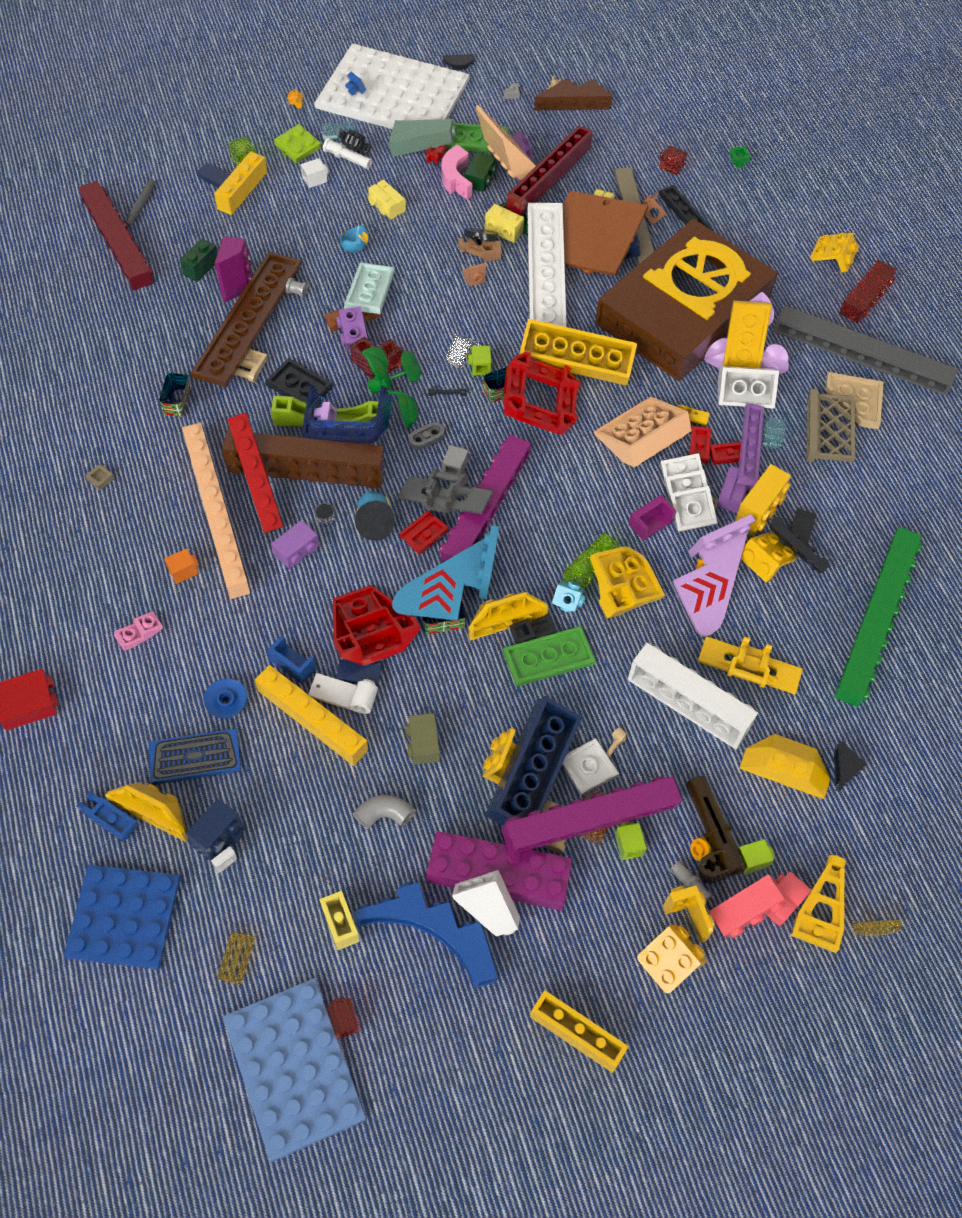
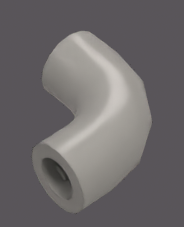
M383 794L371 797L362 803L352 814L367 829L383 817H389L403 827L412 819L416 809L397 796Z

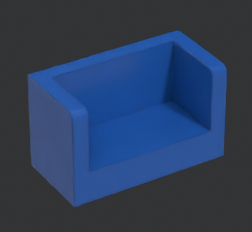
M282 635L268 649L270 661L301 684L316 670L314 658L310 656L306 659L287 645L286 639Z

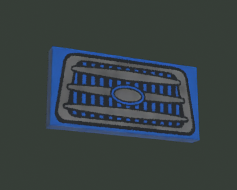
M237 728L148 741L152 785L241 772Z

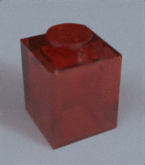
M669 145L659 156V168L677 175L685 166L687 153Z
M345 997L335 999L331 1002L330 1006H327L337 1040L360 1032L359 1023L350 998L346 1000Z

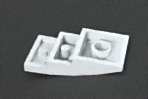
M699 453L661 461L660 464L671 506L676 510L674 519L678 532L716 525L717 518L711 492L707 485L705 472L702 469Z

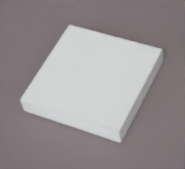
M596 738L568 752L562 764L563 769L581 796L619 776V772Z

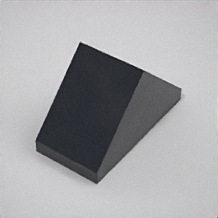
M838 742L833 750L836 791H841L867 765L844 742Z

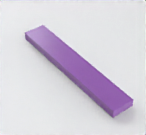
M746 403L744 407L737 483L752 487L759 480L764 419L763 406Z

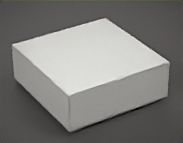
M229 846L211 862L216 871L221 873L235 862L237 857L234 850Z

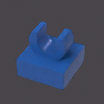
M351 71L347 75L349 82L345 85L349 89L348 93L352 96L357 91L363 94L366 91V87L362 79Z

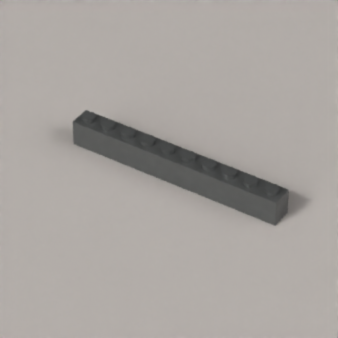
M786 305L783 306L773 330L777 334L947 396L958 372V369Z

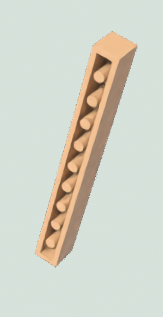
M197 423L182 427L229 597L233 599L248 595L250 591L202 424Z

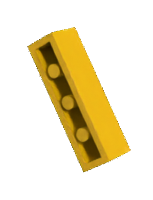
M251 151L214 193L217 210L230 215L236 211L267 174L264 156Z
M545 990L531 1011L530 1018L611 1073L615 1071L629 1047Z

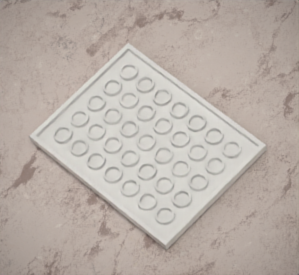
M351 44L315 101V108L393 129L395 120L448 119L469 81L470 74L367 48L358 44ZM351 71L362 79L366 87V91L363 94L359 91L353 96L348 93L349 89L345 85L349 82L347 75Z

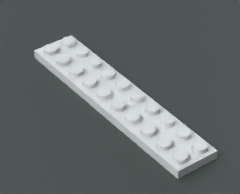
M528 203L530 319L566 327L562 203Z

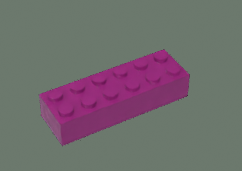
M436 831L426 880L430 884L454 888L457 883L499 870L512 901L562 911L572 858L534 850L509 855L505 844Z

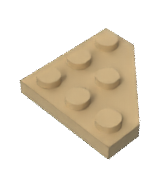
M828 372L825 391L829 395L855 397V422L861 427L879 429L884 382ZM841 402L839 404L845 410L850 407V403Z

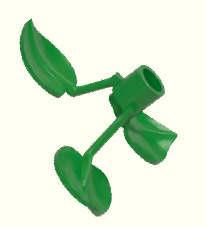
M380 347L365 349L362 354L368 360L375 374L374 378L368 380L370 392L373 394L381 392L382 395H399V408L406 428L410 429L418 417V408L412 396H407L405 392L387 389L391 385L390 380L406 373L411 382H416L420 379L421 368L415 355L411 351L403 352L401 363L405 370L387 377L389 362L383 349Z

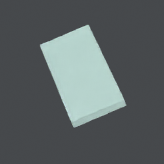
M360 263L344 303V309L361 306L362 312L380 314L394 275V267Z

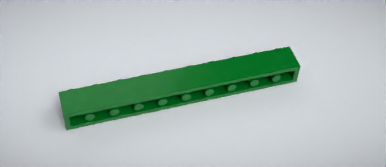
M898 527L834 698L856 707L860 705L862 700L866 702L871 691L867 689L868 685L873 683L877 674L874 672V668L879 666L883 657L879 655L880 651H884L889 640L885 638L886 634H890L894 626V622H891L893 617L896 618L900 606H897L898 601H902L906 590H903V587L908 585L911 575L908 574L909 570H913L917 561L914 556L915 554L918 555L921 550L922 544L919 542L922 535L902 527Z

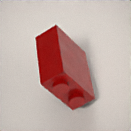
M43 668L0 682V724L5 731L58 714L56 706L59 705L56 693H52L51 689L55 687L51 675L47 676Z

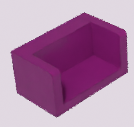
M660 495L631 513L628 525L644 541L674 522L676 510Z

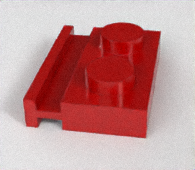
M428 510L400 532V538L404 539L406 544L421 555L447 534L449 527L436 516H433Z

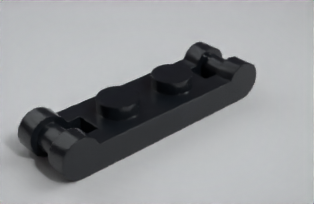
M775 517L769 526L772 533L817 573L826 571L829 567L828 559L819 558L812 546L804 544L799 540L800 536L795 531H789L784 526L782 518Z

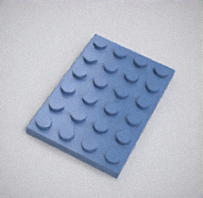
M315 978L223 1016L271 1163L366 1121Z

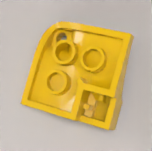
M619 547L594 553L589 557L599 584V603L607 619L623 615L632 609L660 600L665 596L648 561L642 554L632 548Z

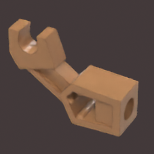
M458 238L459 250L463 253L467 252L479 256L485 262L501 260L502 250L500 241L483 242L479 246L471 238H468V242H463L462 238Z

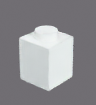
M319 158L301 164L302 178L308 188L327 182L328 168Z

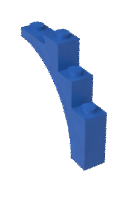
M419 882L402 884L400 888L396 889L398 897L396 899L393 897L385 898L379 904L373 906L365 904L358 907V910L353 911L357 927L374 923H396L411 926L430 934L442 942L459 959L467 971L474 989L497 982L498 976L481 923L469 921L463 923L461 928H457L450 902L444 903L439 901L431 904L430 908H426Z

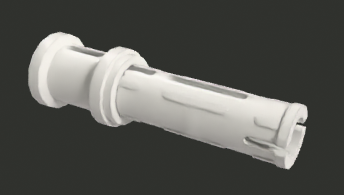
M328 137L323 144V151L326 153L330 152L337 158H345L366 169L371 167V158L346 148L343 143H337Z

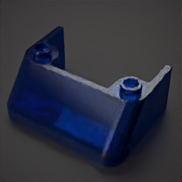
M309 384L302 433L305 438L371 444L376 442L387 431L392 399L385 386L380 387L377 415L369 422L317 420L318 417L313 416L314 409L321 408L322 397L315 386Z

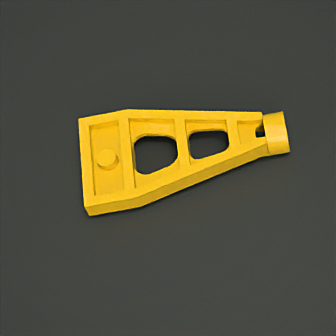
M836 855L828 856L826 867L798 911L791 932V936L834 953H837L844 932V869L846 865L844 858ZM825 881L836 885L835 899L820 893ZM818 902L831 906V923L812 917V910Z

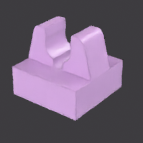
M323 402L322 408L314 409L313 416L318 417L317 421L322 422L327 428H335L337 409L330 402Z

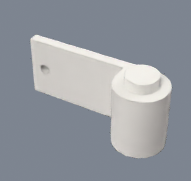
M316 673L308 695L316 700L358 713L368 714L371 712L378 687L373 681L368 679L359 681L357 685Z

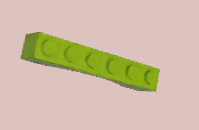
M273 396L271 408L273 425L327 428L322 422L317 421L318 417L313 416L314 409L322 407L307 404L294 397ZM368 401L354 407L336 408L337 415L334 429L388 431V402Z

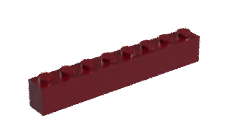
M578 125L508 193L506 209L522 216L528 210V203H536L591 148L593 131Z
M98 181L78 187L85 207L133 291L153 284V270L150 265H146L147 260L144 254L139 253L140 248L137 242H133V236L130 230L127 231L125 221L123 219L120 220L121 216L118 209H114L112 199L110 197L107 198L108 194L105 187H101Z

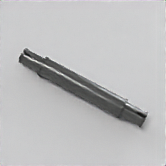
M149 179L130 213L127 215L125 224L128 228H131L134 221L137 220L139 213L152 193L153 187L156 184L153 179Z

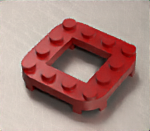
M524 351L523 354L514 356L506 368L503 393L504 413L506 416L564 435L578 418L575 411L577 389L581 386L580 379L577 380L570 372V367L565 365L560 369L532 359L531 352ZM526 377L557 388L555 412L526 402V397L524 396Z

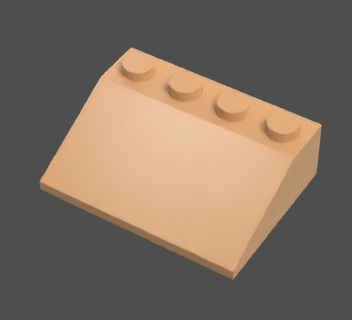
M477 105L475 108L484 140L489 144L487 148L501 162L500 164L512 178L515 179L517 177L519 180H522L536 165L513 138Z
M649 397L595 430L594 434L622 462L636 467L643 461L656 455L662 449L669 447L673 442L683 438L692 430L688 411L654 397Z

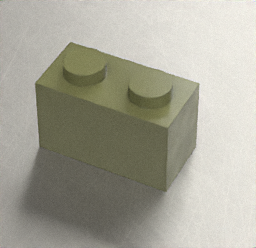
M435 714L408 716L409 724H405L406 737H410L411 744H407L408 758L413 757V765L440 762Z

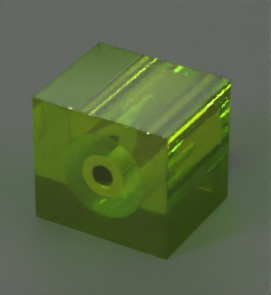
M246 136L228 143L230 158L236 166L241 163L250 151L256 153L255 147Z

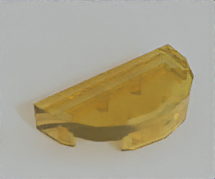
M899 919L853 924V930L856 935L867 937L888 935L902 929L901 920Z

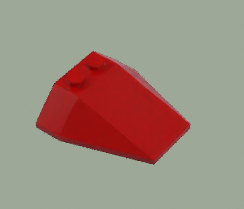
M372 585L333 598L334 646L341 658L363 666L403 652L421 629L414 616L395 612L392 607L393 600Z

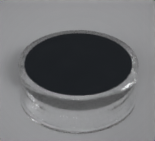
M322 503L315 508V518L318 522L325 524L334 519L335 511L332 505Z

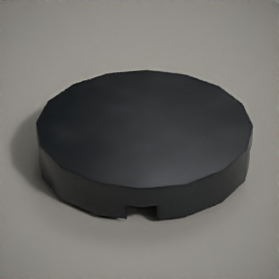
M465 228L464 236L467 238H477L481 241L498 240L499 233L477 228Z
M377 500L361 505L355 516V526L359 534L372 541L382 540L389 536L395 523L391 508L384 502Z

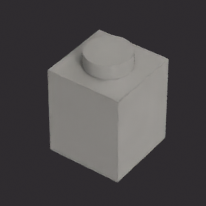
M450 445L442 462V472L461 475L468 463V450Z

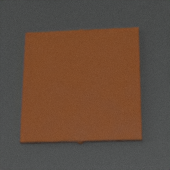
M570 191L562 205L564 266L616 276L631 244L634 242V237L648 210V205Z

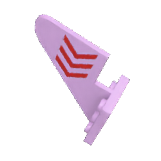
M752 514L702 536L689 550L692 558L700 555L705 566L672 581L695 631L702 637H708L718 630L725 618L747 533L751 529L750 526L756 521Z

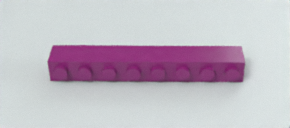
M509 435L508 439L502 442L499 454H495L492 459V466L490 469L487 468L485 470L483 481L476 486V488L493 491V494L483 514L467 511L459 514L457 525L450 529L447 542H443L440 547L439 553H441L442 563L481 540L529 457L530 442L513 435Z
M659 776L652 779L650 783L645 784L644 781L633 784L632 788L625 790L624 787H619L612 790L611 794L604 795L603 793H598L586 801H583L582 798L570 802L568 806L562 807V804L550 807L549 811L541 813L540 810L529 813L528 817L521 819L519 816L511 817L506 820L501 831L509 855H513L671 810L683 801L673 776L668 778Z

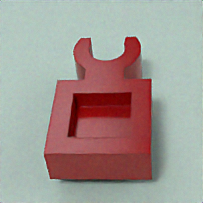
M446 145L436 148L429 147L426 151V163L429 164L430 161H435V164H438L439 160L443 159L447 152Z

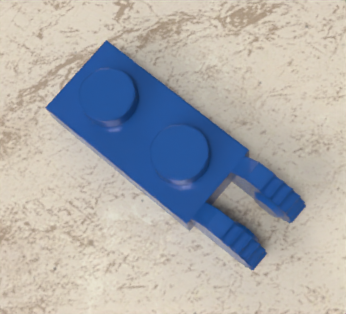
M90 791L86 796L91 802L96 804L95 807L91 810L81 802L76 805L89 819L122 842H125L139 825L136 820L116 806Z

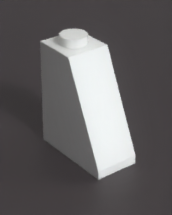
M499 870L455 884L452 894L453 899L495 936L502 934L510 935L518 930L520 916Z

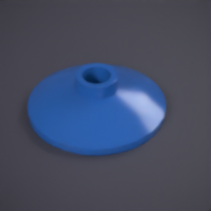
M230 678L213 682L204 694L205 708L211 715L217 718L234 717L244 709L247 703L245 687L239 681ZM226 699H229V700H230L229 703H226V704L223 703L224 700H226Z

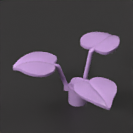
M760 292L750 300V302L771 303L770 299L763 292ZM773 306L771 307L768 326L771 324L774 318ZM727 338L718 339L708 348L704 358L707 363L717 368L723 365ZM779 344L767 346L765 351L763 350L760 368L776 369L779 371V374L787 372L789 367L786 349Z

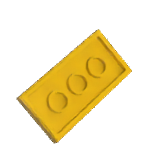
M733 300L722 366L761 367L772 307L771 303Z

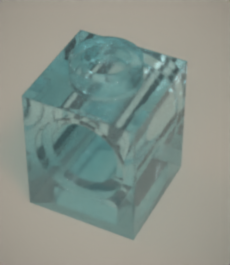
M766 417L761 447L781 449L785 438V419Z

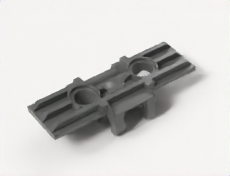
M434 468L428 479L409 476L398 495V499L422 503L425 509L451 513L452 511L462 510L483 514L493 491L466 486L468 475L465 473L459 475L441 472L439 469ZM438 480L452 481L448 489L440 487ZM467 496L464 501H458L460 497Z

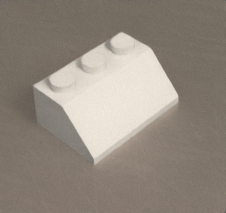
M720 365L718 405L745 407L746 403L763 406L764 408L775 409L779 371L768 368Z

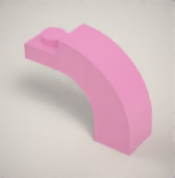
M456 145L443 157L442 183L450 194L456 191L465 199H469L472 197V183L459 174L460 171L468 167L469 153L459 145Z

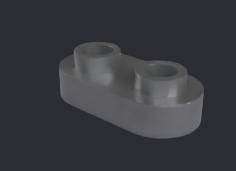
M432 422L411 432L409 435L410 447L415 450H422L441 441L444 438L443 425Z

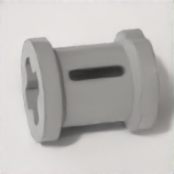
M290 277L286 283V293L298 294L301 298H305L308 291V283L294 281Z

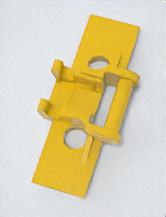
M706 636L698 662L724 670L729 677L735 676L759 684L761 688L768 685L794 695L796 694L803 669L770 658L769 654L772 650V645L766 644L762 650L750 647V638L745 636L740 647ZM729 654L734 657L732 661L725 660L724 656ZM769 668L776 672L775 676L769 674Z

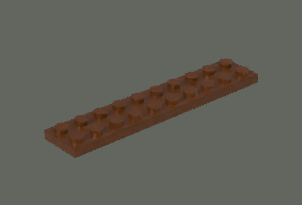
M273 252L267 253L191 371L192 378L227 388L286 292L288 279L290 277L294 279L301 268V260Z

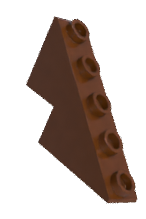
M565 79L536 95L534 110L611 109L613 95L593 79L579 87L569 79Z

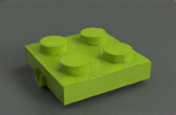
M300 124L274 139V145L282 151L283 156H288L296 164L321 148V143Z

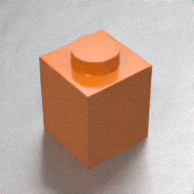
M187 548L164 558L175 584L198 575L196 566L199 563L194 554L190 555Z

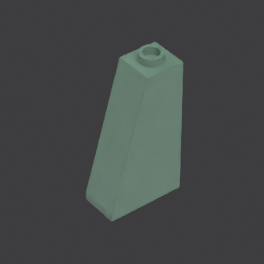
M453 119L395 120L389 140L392 156H399L427 150L429 147L436 148L453 144L454 137L457 136V127L454 126Z

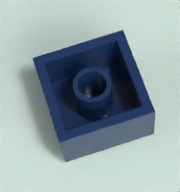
M217 798L186 834L193 848L211 862L226 848L238 842L242 838L245 829L239 814Z

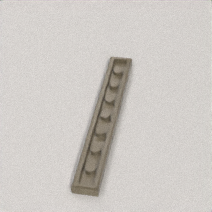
M616 168L614 174L621 200L641 204L632 168ZM645 217L637 231L640 244V256L636 257L638 265L654 252Z

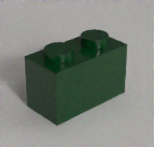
M476 152L465 173V178L472 183V189L484 192L486 186L490 185L491 177L495 175L497 170L495 157Z
M201 238L180 259L183 275L198 282L215 265L218 254L216 245Z

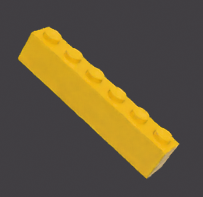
M271 665L255 679L258 692L351 765L355 766L368 752L367 740Z

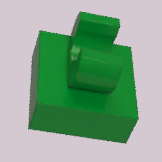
M746 146L729 149L728 154L733 164L736 165V169L742 168L744 163L750 162L751 156Z

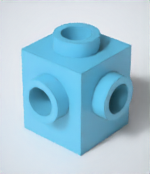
M561 581L557 586L552 604L560 606V609L565 612H575L579 607L582 608L586 596L583 593L585 589L581 588V585L576 582Z

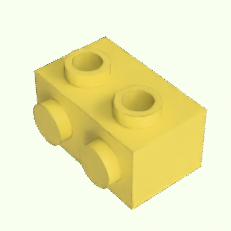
M494 204L485 214V230L499 233L498 236L513 243L523 233L524 217L497 204Z

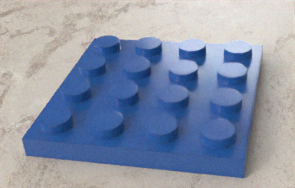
M88 864L64 957L72 960L160 970L181 880L180 875Z

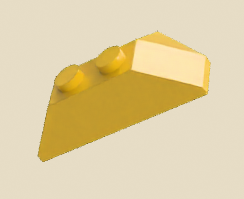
M527 592L507 594L497 600H488L481 604L469 626L468 638L471 641L510 629V625L529 618V621L545 616L548 614V605Z
M773 734L747 747L739 768L821 799H825L830 782L828 772L816 748L777 734Z
M140 782L110 790L105 794L108 801L114 806L185 842L189 839L186 834L187 829L178 799L172 794L167 793L164 795L154 785L147 784L146 786Z

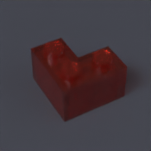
M364 336L350 345L351 360L372 379L375 377V374L362 352L367 348L375 346ZM391 338L377 346L383 349L387 355L389 362L387 374L402 365V349Z

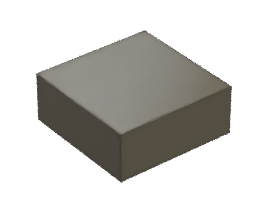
M101 464L85 475L86 480L99 491L114 480L113 474Z

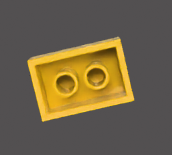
M772 464L769 465L745 497L735 519L737 521L750 514L753 515L756 521L750 526L751 529L747 533L752 537L758 531H763L767 524L766 520L774 516L777 505H782L786 498L785 494L791 486L789 484L791 475Z

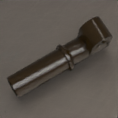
M698 776L689 780L686 783V787L706 830L705 837L707 840H710L715 851L701 858L698 868L700 879L710 884L742 873L747 867L731 834L732 827L726 823L706 776ZM717 860H719L723 871L720 870L718 865L715 866ZM709 866L711 869H714V872H711L710 869H706V867Z

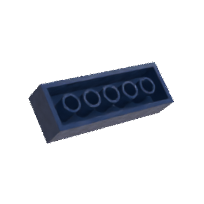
M547 696L535 702L485 816L504 826L506 820L511 817L519 816L521 819L528 817L529 813L540 810L542 813L582 719L580 715Z

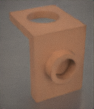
M658 192L653 196L648 195L643 200V203L648 205L645 216L653 224L657 223L666 214V211L656 202V198L659 195ZM657 208L659 216L652 217L650 209Z
M485 263L462 270L468 286L485 283Z

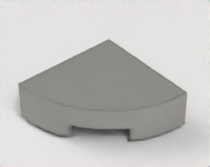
M518 83L511 84L509 88L504 90V99H519Z

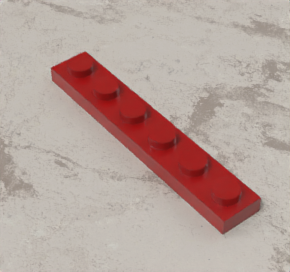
M245 412L227 418L264 533L283 528L284 524L248 414Z

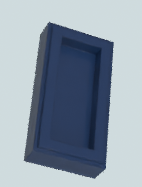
M206 163L196 172L197 177L217 188L230 175L209 163Z
M339 660L336 679L352 684L368 679L373 681L378 687L382 666L372 663L363 666L352 661Z

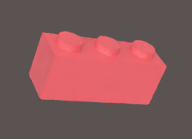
M768 874L709 912L723 936L736 938L745 932L743 928L749 924L755 926L764 920L763 916L770 911L774 914L785 907L783 903L788 900L773 876Z

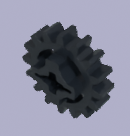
M339 128L336 136L344 140V146L357 153L360 150L367 153L370 152L372 145L364 141L366 138L364 135L351 128L348 132Z

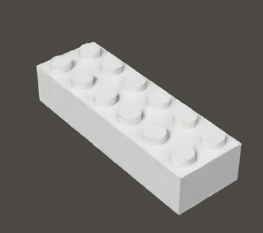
M649 643L645 644L632 662L628 681L734 749L739 747L758 714L752 706L737 700L733 694L718 688L714 682L702 678L695 670L688 669L680 664L676 658L669 657L657 646H652Z

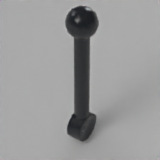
M430 388L428 389V395L461 394L464 396L467 394V390L464 388L460 390H435Z

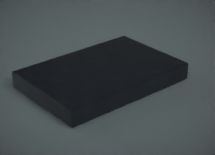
M290 358L265 381L266 386L286 397H294L314 406L333 388L331 382Z

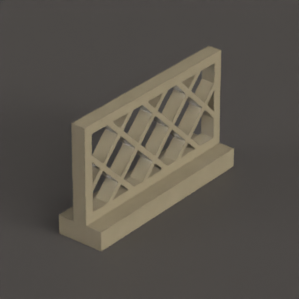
M810 389L807 398L806 462L814 463L815 459L855 461V397L818 394L817 389ZM821 400L828 401L831 405L825 408L821 404ZM841 402L850 403V407L845 410L839 404ZM834 407L840 412L836 417L830 412ZM824 414L831 419L827 424L820 419ZM845 416L850 422L844 425L839 419ZM836 423L841 429L835 432L829 426ZM826 430L831 436L825 439L820 433ZM844 431L850 436L846 441L839 436ZM834 438L841 443L837 448L829 443ZM825 445L831 452L820 453V448ZM845 447L850 452V455H843L839 450Z

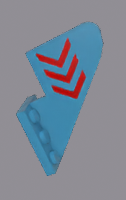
M491 525L490 533H486L483 540L405 584L397 591L393 599L392 607L394 611L404 615L458 620L464 586L475 587L477 590H480L478 598L487 599L499 527Z

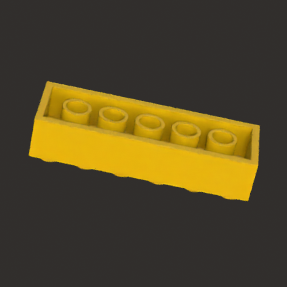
M528 319L520 354H523L524 351L531 352L532 359L560 369L566 365L571 368L570 372L573 374L627 386L637 343Z

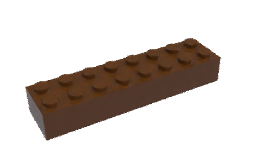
M227 430L222 447L227 471L234 474H245L231 430ZM254 433L269 477L382 488L385 472L383 446Z

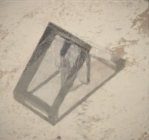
M455 335L446 356V362L461 369L468 361V354H471L472 346H481V343L466 335Z

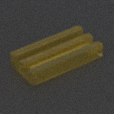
M231 931L217 976L218 980L242 984L255 941L254 936H246L245 934H237ZM237 939L238 943L228 972V976H225L228 963L232 954V950ZM244 941H246L247 946L240 965V969L237 978H234L233 976L241 953V949Z

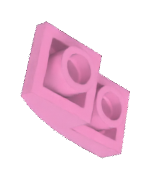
M152 611L134 618V624L114 631V636L122 649L126 651L157 634L163 629V626Z

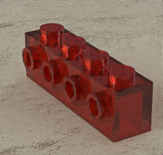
M877 260L844 300L839 314L856 323H859L862 318H866L871 310L870 308H874L878 303L879 297L885 295L887 287L893 285L897 269Z

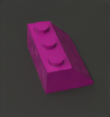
M223 236L217 254L215 266L223 302H228L241 295L253 276V273H251V260L248 259L249 247H246L245 239Z

